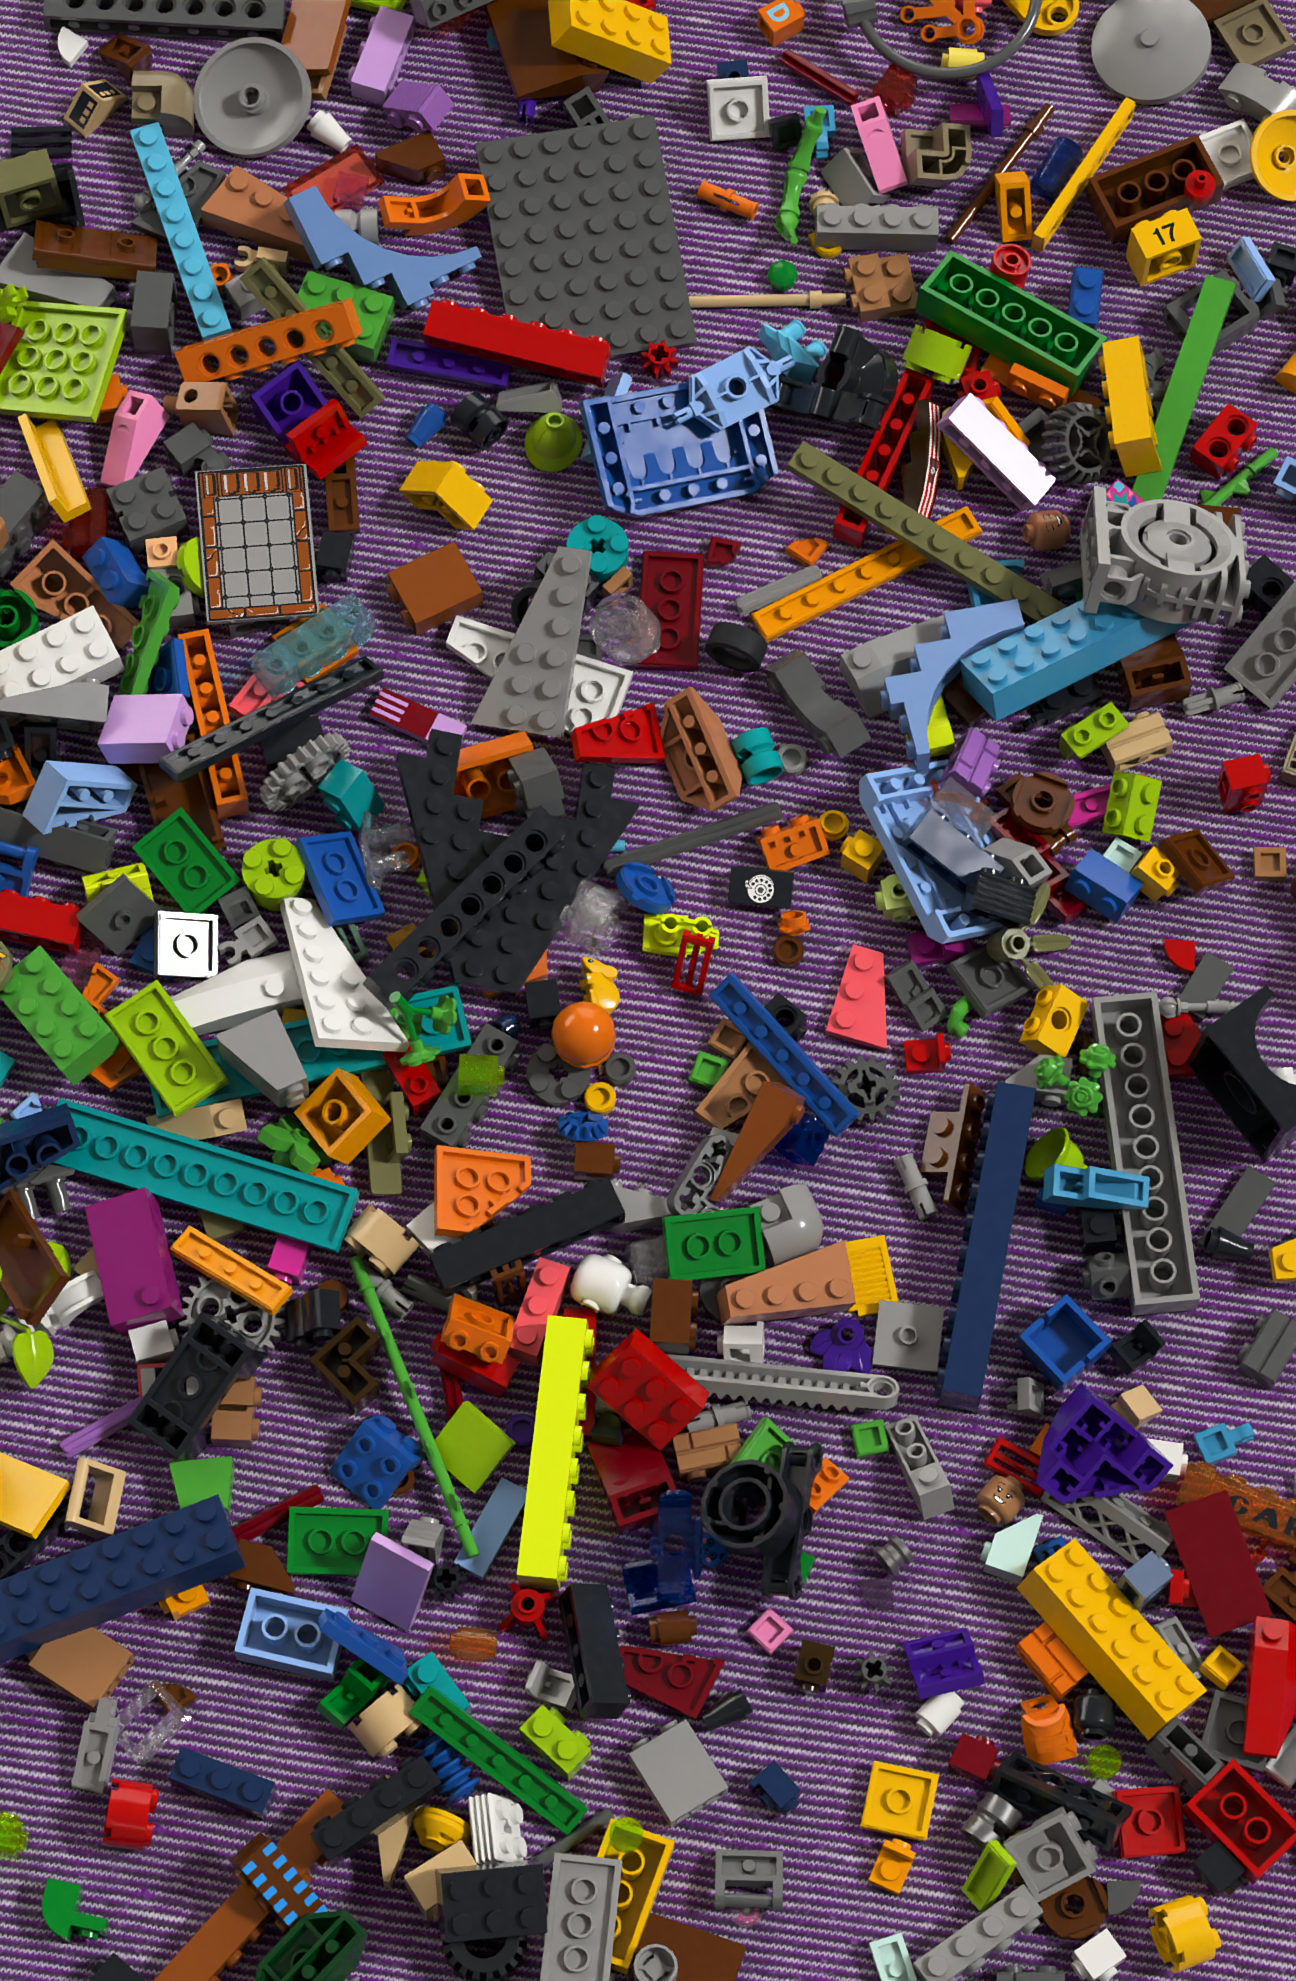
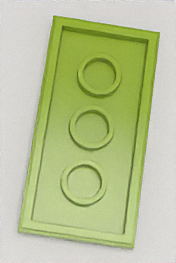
M155 980L104 1015L111 1028L176 1119L230 1083L158 980Z

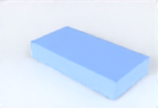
M1241 237L1226 259L1249 297L1255 302H1261L1276 279L1250 237Z

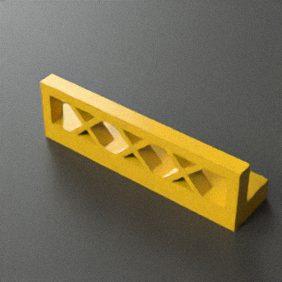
M26 413L17 417L47 499L63 522L66 523L91 510L90 502L59 422L56 419H51L35 427Z

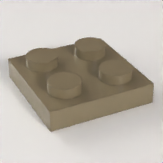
M1268 0L1254 1L1213 21L1212 28L1235 63L1259 66L1293 50L1295 42Z

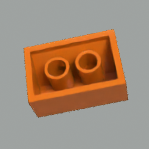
M526 731L460 749L453 794L483 800L481 819L516 809L513 799L517 798L514 788L510 787L506 771L511 769L508 758L534 750Z

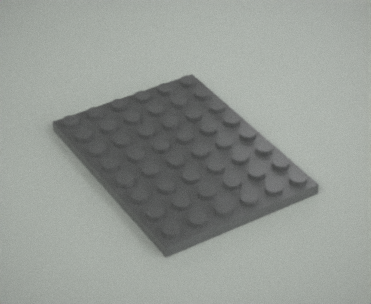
M654 115L475 143L480 174L484 175L491 199L486 209L505 314L512 315L518 321L528 324L530 321H537L545 324L547 328L557 331L561 328L569 329L576 332L577 336L589 338V336L601 337L607 341L606 343L611 345L610 360L641 355V352L648 353L649 342L654 345L665 340V345L669 348L675 347L676 349L697 346ZM515 366L516 375L537 372Z

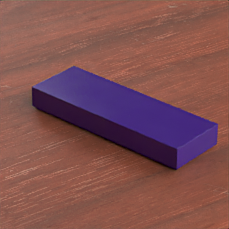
M988 71L976 77V99L990 137L994 138L1003 135L1004 110Z

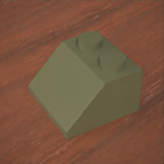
M46 148L30 151L25 155L12 159L0 160V208L7 229L65 212Z

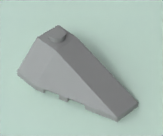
M944 615L870 640L841 654L839 670L869 720L888 711V709H882L879 691L884 690V678L911 673L909 658H914V645L941 640L939 626L944 624Z
M83 678L81 682L0 698V717L5 716L6 720H18L20 716L26 717L27 722H54L58 724V729L95 733L107 723L109 685L100 684L98 679Z

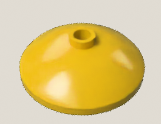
M1296 110L1278 111L1265 118L1256 128L1249 147V162L1255 180L1266 193L1283 201H1296ZM1280 152H1281V153L1283 154V156H1284L1283 162H1281V161L1279 160V153H1280Z

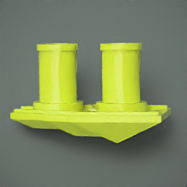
M672 913L644 914L642 951L678 957L684 930L691 931L690 934L694 936L697 933L703 934L705 939H708L709 936L715 937L713 950H717L719 946V930L711 928V921L703 916L697 917L694 920L689 919L688 915H675ZM688 943L685 958L687 955H692L694 944ZM700 947L699 955L705 951V947Z

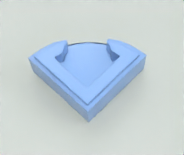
M34 1092L10 1113L13 1120L42 1111L40 1101Z

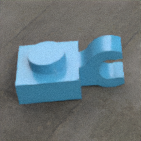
M820 105L827 112L822 121V134L815 144L816 160L828 159V137H836L834 105ZM804 106V126L806 117L813 114L816 106Z
M1221 1423L1194 1434V1440L1206 1467L1236 1456L1237 1450L1235 1445L1252 1441L1255 1434L1250 1423L1243 1424L1230 1431L1227 1430L1225 1423Z

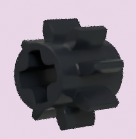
M444 1560L441 1568L438 1570L432 1569L431 1575L434 1577V1580L428 1581L427 1588H435L436 1591L433 1594L435 1601L441 1596L446 1598L448 1604H451V1597L456 1594L460 1597L464 1596L460 1585L466 1584L468 1581L466 1576L459 1577L458 1574L461 1569L459 1564L452 1568L447 1566V1562ZM443 1577H450V1581H452L450 1588H444Z

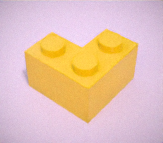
M417 461L399 489L418 509L437 510L455 529L475 530L493 502L485 493V488L480 483L472 480L465 473L466 469L455 461Z

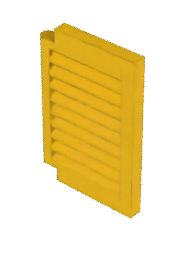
M885 1235L846 1242L856 1304L847 1312H857L858 1318L877 1315L879 1300L899 1302Z

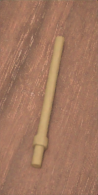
M822 290L809 291V294L688 296L691 308L810 306V309H822V306L846 305V293H822Z

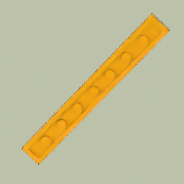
M968 506L934 522L966 543L982 535V529ZM897 540L752 613L751 619L761 636L768 643L931 560L900 540Z

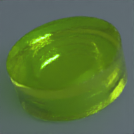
M1110 1745L1095 1747L1087 1760L1090 1773L1095 1778H1100L1101 1780H1109L1115 1777L1122 1765L1120 1753Z
M631 1817L617 1819L610 1827V1843L619 1852L630 1853L635 1851L643 1840V1829L640 1823Z

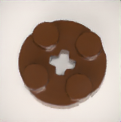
M1035 772L1033 776L1023 777L1015 785L1010 800L1013 820L1032 832L1045 833L1047 835L1056 834L1060 828L1068 823L1075 807L1074 796H1071V792L1067 789L1068 784L1061 777L1049 772ZM1041 797L1047 799L1046 804L1050 805V807L1041 808L1035 803V800L1039 801Z
M1086 1876L1040 1901L1039 1906L1044 1911L1041 1918L1046 1927L1060 1939L1082 1940L1097 1932L1105 1920L1108 1908L1106 1892L1095 1878ZM1068 1897H1073L1075 1901L1081 1900L1083 1906L1079 1907V1914L1066 1911L1064 1906L1068 1904Z

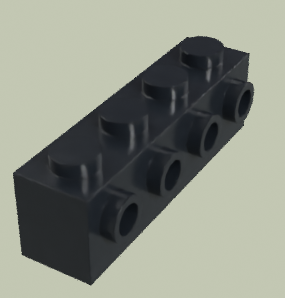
M570 1583L558 1598L580 1718L617 1719L630 1704L631 1692L629 1687L626 1686L624 1676L625 1661L620 1655L618 1645L619 1631L615 1627L613 1619V1600L609 1597L606 1584Z
M422 1755L417 1759L413 1756L407 1758L397 1766L398 1772L388 1779L386 1776L377 1779L369 1786L370 1792L360 1799L358 1796L352 1797L341 1806L342 1812L333 1818L330 1815L325 1816L313 1826L315 1831L310 1833L312 1841L331 1868L443 1790L440 1779Z

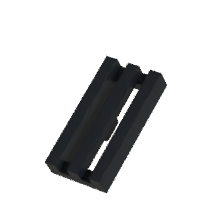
M72 126L11 127L12 158L25 155L30 151L45 149H18V146L48 147V145H66L64 148H46L49 158H72Z

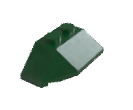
M346 1910L305 1914L258 1964L255 1981H344L358 1966L368 1933Z

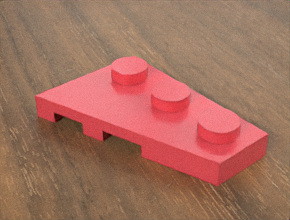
M853 944L826 1028V1035L887 1052L884 953Z

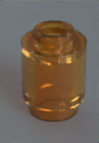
M458 1626L457 1633L450 1634L449 1653H455V1660L487 1662V1659L495 1660L498 1633H492L490 1629Z

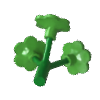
M398 991L391 993L389 1000L396 1008H393L389 1013L405 1037L410 1039L411 1050L407 1051L404 1054L405 1056L400 1059L401 1065L414 1067L434 1060L436 1058L435 1055L440 1053V1049L437 1046H423L421 1037H418L422 1032L420 1023L423 1020V1015H426L428 1019H433L434 1031L440 1032L442 1035H448L451 1026L455 1025L457 1021V1013L455 1011L457 1006L456 1000L449 998L448 995H441L438 1003L434 1007L429 1006L427 1009L411 1006Z

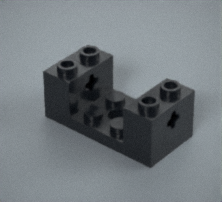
M201 1312L127 1422L177 1459L196 1460L211 1438V1433L204 1427L237 1378L251 1379L268 1353L218 1316ZM195 1377L199 1382V1389L194 1395L190 1396L185 1392L184 1384L188 1378Z

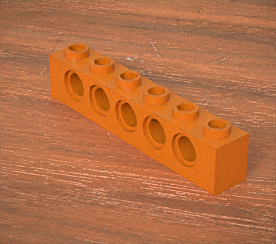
M352 297L186 345L177 350L175 355L184 382H215L214 379L225 377L226 381H230L243 376L242 371L253 369L254 373H258L271 368L270 363L279 360L282 365L299 360L298 355L309 352L310 357L327 352L326 347L337 344L338 348L353 345L356 343L355 338L362 334L363 330ZM321 322H325L331 327V336L325 335L321 331ZM293 330L302 334L303 344L294 341L292 337ZM265 339H270L274 343L275 352H270L266 349L264 345ZM237 347H241L246 351L247 360H242L238 357L236 353ZM209 355L215 356L218 359L219 368H214L210 365L208 361Z
M209 629L178 634V639H183L190 700L199 738L230 723ZM238 753L206 768L218 819L249 813L248 796Z

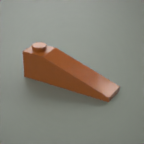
M763 1081L710 1197L711 1200L715 1202L725 1201L789 1132L793 1125H797L805 1112V1107L802 1105L806 1098L780 1082Z

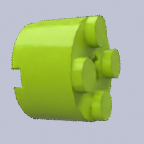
M915 324L902 359L906 360L904 366L923 374L926 369L934 371L932 378L952 385L954 380L959 381L973 346L965 344L964 348L961 349L962 342L925 328L923 334L921 333L923 327Z
M285 838L263 840L255 844L244 854L242 862L244 886L248 888L257 906L268 908L270 911H281L280 903L283 899L291 897L302 898L307 885L305 866L297 847L291 844L289 840ZM272 873H277L279 876L274 877Z

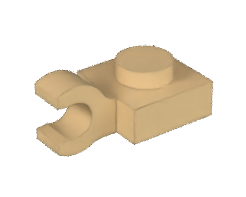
M238 246V255L246 256L248 259L245 261L235 260L234 265L237 271L246 272L261 258L265 257L280 275L288 276L290 268L288 251L260 246L258 250H254L248 246Z

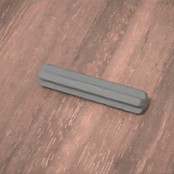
M813 564L736 598V607L741 615H745L822 579V573L819 567Z

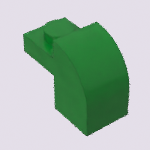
M359 1658L347 1669L341 1683L319 1702L316 1710L341 1731L355 1717L359 1718V1715L377 1699L390 1678Z
M48 1878L42 1899V1913L53 1934L70 1944L74 1930L78 1931V1937L97 1941L98 1936L107 1938L110 1923L106 1918L79 1913L84 1893L82 1886Z

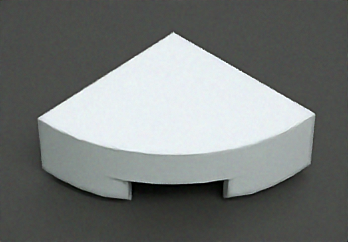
M63 26L58 35V49L62 60L71 68L87 49L88 41Z

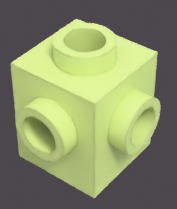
M897 874L889 875L884 880H880L879 891L875 892V903L878 911L883 910L884 920L893 919L894 922H903L911 919L912 916H917Z

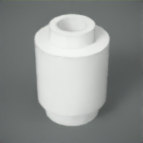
M954 1691L930 1697L915 1713L919 1719L916 1725L930 1737L933 1734L941 1736L961 1714L960 1708L964 1705L963 1700Z

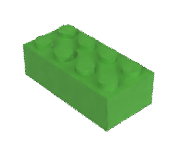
M41 945L12 968V978L5 988L0 991V998L73 1086L124 1046Z

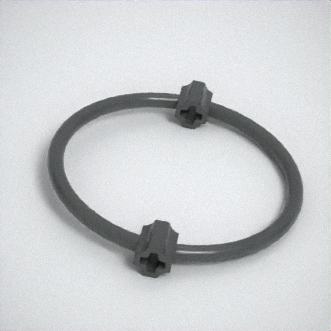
M849 0L842 2L844 18L848 28L860 27L869 43L885 59L912 74L942 80L973 77L988 72L1006 62L1024 45L1037 23L1042 5V0H1030L1029 9L1020 30L996 54L971 65L946 68L915 62L887 45L872 26V23L878 22L874 0Z

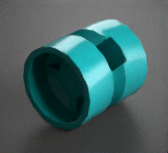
M760 727L746 731L731 742L737 760L743 763L741 770L748 785L756 786L770 782L784 772L785 767L779 753L772 751L775 748V743L769 729Z

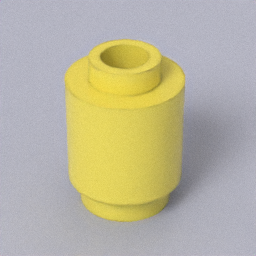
M949 47L948 53H942L941 67L950 68L971 65L985 60V53L977 52V49ZM976 76L968 77V78H963V79H975Z

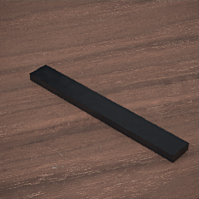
M363 656L159 758L160 768L176 782H180L384 679L383 669L368 657Z

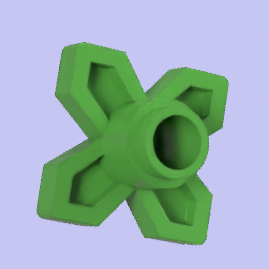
M290 1115L280 1118L276 1126L268 1124L262 1127L257 1136V1139L267 1147L276 1150L272 1156V1163L282 1167L310 1174L316 1170L319 1163L327 1165L334 1160L327 1156L316 1140L305 1130L304 1125Z

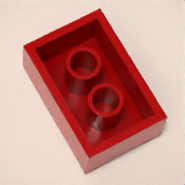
M637 1328L593 1369L587 1385L592 1392L659 1451L704 1409L709 1394L704 1387Z
M1234 1758L1182 1810L1185 1816L1213 1844L1217 1840L1222 1843L1244 1867L1246 1871L1243 1875L1253 1885L1296 1844V1821Z

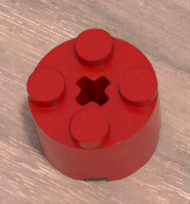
M112 1778L111 1787H115L117 1790L111 1789L103 1834H109L110 1837H103L102 1846L142 1851L143 1846L149 1847L151 1844L154 1823H148L149 1813H155L159 1790L152 1789V1783Z

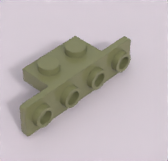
M364 1072L360 1074L361 1082L392 1119L366 1146L370 1195L399 1196L403 1192L400 1163L412 1148L411 1134L407 1133L406 1122L409 1118V1106L407 1102H404L403 1092H394L391 1072Z

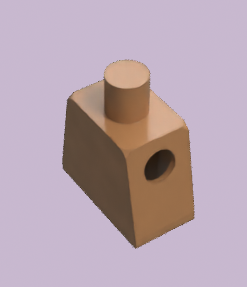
M183 382L180 385L178 396L165 395L163 399L165 411L170 414H178L184 427L194 422L199 430L204 428L208 433L234 437L240 408L226 382Z

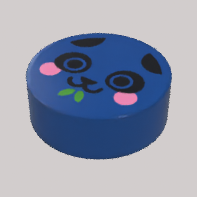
M705 1534L698 1539L695 1545V1556L701 1565L707 1568H715L725 1562L728 1550L711 1535Z

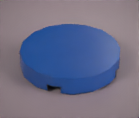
M638 862L626 863L619 870L615 878L617 887L622 895L631 904L643 911L652 914L668 912L676 899L674 888L670 882L663 876L659 879L654 875L656 870L648 865Z

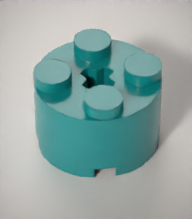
M594 515L577 524L570 532L566 547L592 551L589 574L598 580L599 587H602L623 566L627 568L629 542L626 533L617 523L600 515Z

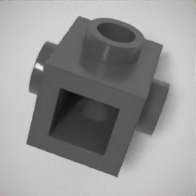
M1100 1252L1093 1256H1086L1087 1269H1081L1083 1288L1089 1289L1092 1300L1111 1301L1115 1298L1131 1297L1130 1266L1125 1252L1114 1254Z

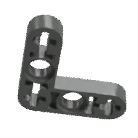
M707 1136L698 1145L668 1195L667 1207L673 1216L719 1210L705 1198L723 1170L732 1151L730 1141L725 1136ZM711 1144H718L717 1151L719 1152V1155H714L711 1157V1155L714 1152V1149L711 1147ZM697 1167L702 1168L706 1175L702 1185L697 1184L693 1179V1172ZM690 1190H693V1191H696L697 1193H689V1192H690ZM687 1196L685 1203L688 1207L680 1208L682 1202L679 1200V1197Z

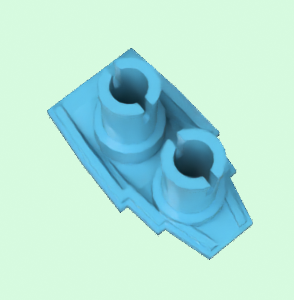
M792 320L780 330H776L764 323L758 337L767 347L768 353L776 362L790 354L792 359L783 365L792 360L795 362L794 367L783 371V373L794 381L811 385L820 366L817 361L824 358L827 354L825 344L820 340H814L803 348L797 340L804 337L806 330L799 320Z

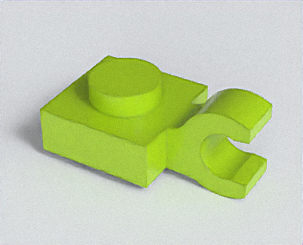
M9 284L4 289L0 288L1 322L9 324L18 316L15 308L29 297L25 286H21L18 290H15L14 284Z

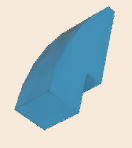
M1054 1164L1044 1170L1043 1202L1088 1208L1146 1210L1149 1203L1150 1177L1093 1166L1080 1169Z

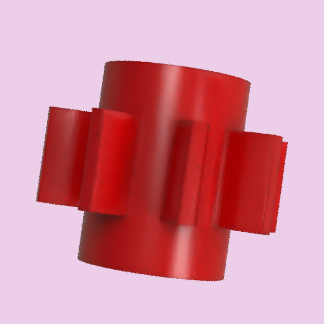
M665 340L654 345L649 342L648 353L641 352V361L645 363L643 365V373L650 372L654 376V380L664 376L671 378V368H678V359L674 358L676 348H669L665 345Z

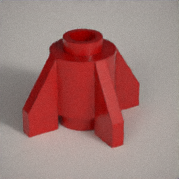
M515 1582L510 1583L508 1589L514 1596L511 1602V1613L498 1625V1629L503 1634L516 1626V1624L522 1628H534L542 1643L548 1641L549 1637L542 1624V1620L545 1615V1607L558 1600V1595L555 1591L540 1594L533 1589H521ZM526 1604L529 1607L534 1606L531 1610H525L522 1608V1606Z

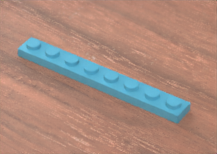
M155 122L130 130L131 138L202 341L231 333L232 329L160 124Z

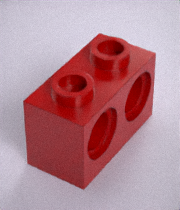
M1228 403L1194 444L1189 460L1217 480H1220L1226 472L1231 474L1240 461L1238 457L1243 450L1249 452L1258 439L1255 435L1258 423ZM1229 430H1238L1241 435H1232ZM1211 452H1220L1224 457H1214L1211 455Z

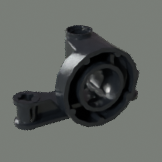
M837 325L829 349V356L824 359L818 369V386L803 384L779 375V401L768 407L784 413H793L829 422H837L849 429L867 428L880 431L881 425L879 422L881 416L888 410L896 394L898 383L896 363L888 352L864 339L862 332L851 327Z
M785 1442L782 1449L779 1472L769 1464L753 1459L733 1462L716 1473L707 1484L702 1497L701 1519L709 1535L729 1551L743 1555L761 1552L765 1556L764 1570L761 1578V1593L766 1599H771L773 1596L789 1597L790 1600L797 1601L801 1596L803 1586L801 1575L804 1536L810 1534L813 1523L812 1510L809 1507L813 1482L821 1469L823 1451L819 1443H812L811 1446L795 1445L794 1442ZM765 1505L762 1516L756 1522L747 1525V1507L755 1509L758 1506Z

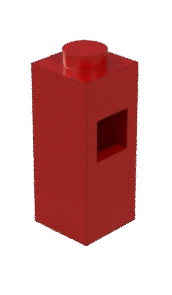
M438 1332L430 1346V1350L434 1354L429 1363L500 1398L506 1390L519 1364V1360L506 1354L502 1364L484 1362L476 1354L466 1350L456 1351L449 1348L445 1342L441 1341L442 1333Z

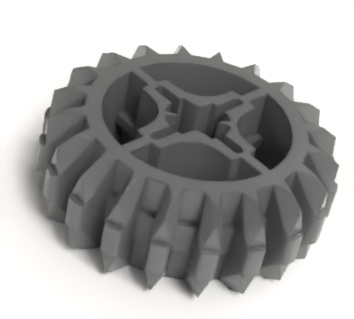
M1072 402L1061 405L1056 411L1050 413V420L1043 423L1047 431L1041 434L1045 439V444L1040 447L1046 451V456L1043 460L1050 462L1048 471L1055 472V478L1063 480L1064 484L1078 486L1094 483L1100 477L1107 474L1106 468L1112 465L1109 456L1115 453L1114 450H1111L1108 439V432L1113 428L1106 426L1107 419L1101 416V410L1093 408L1092 404Z

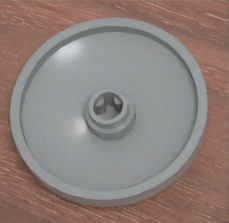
M1118 0L1100 17L1094 29L1091 42L1093 65L1103 85L1119 98L1124 100L1127 97L1135 101V104L1141 105L1167 103L1189 92L1205 74L1212 51L1211 35L1207 21L1201 11L1189 0Z
M263 37L238 39L216 51L201 69L194 88V113L202 132L221 150L243 158L266 156L285 147L302 129L311 107L312 90L310 79L299 58L281 43Z

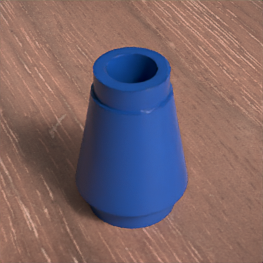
M428 402L426 406H421L405 439L420 449L422 445L446 425L447 414L432 402Z

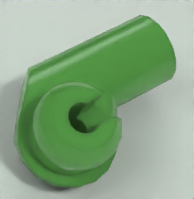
M965 995L952 1006L946 1026L950 1035L954 1034L958 1039L963 1038L967 1034L969 1025L964 1023L963 1020L966 1014L974 1008Z

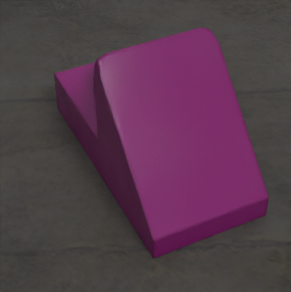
M925 931L906 934L910 960H914L917 967L955 961L973 951L971 938L941 944L928 937Z

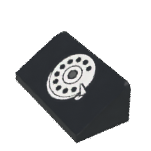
M732 865L728 902L789 909L791 908L795 872Z

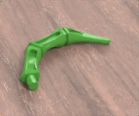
M816 106L813 114L806 117L801 139L794 155L787 163L788 171L784 173L783 201L775 218V228L787 242L792 244L798 242L795 230L800 222L798 219L800 216L798 207L802 186L808 180L806 175L811 170L812 152L818 138L822 134V121L827 112L821 106Z

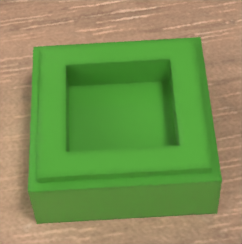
M699 1051L688 1083L712 1090L728 1069L730 1061Z
M883 1419L850 1426L857 1459L889 1453L890 1450Z

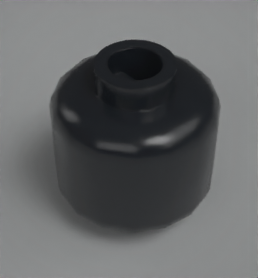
M1095 1688L1084 1690V1694L1077 1696L1073 1700L1072 1727L1074 1731L1080 1734V1738L1092 1741L1103 1740L1107 1737V1734L1115 1729L1116 1705L1114 1700L1104 1695L1103 1690Z

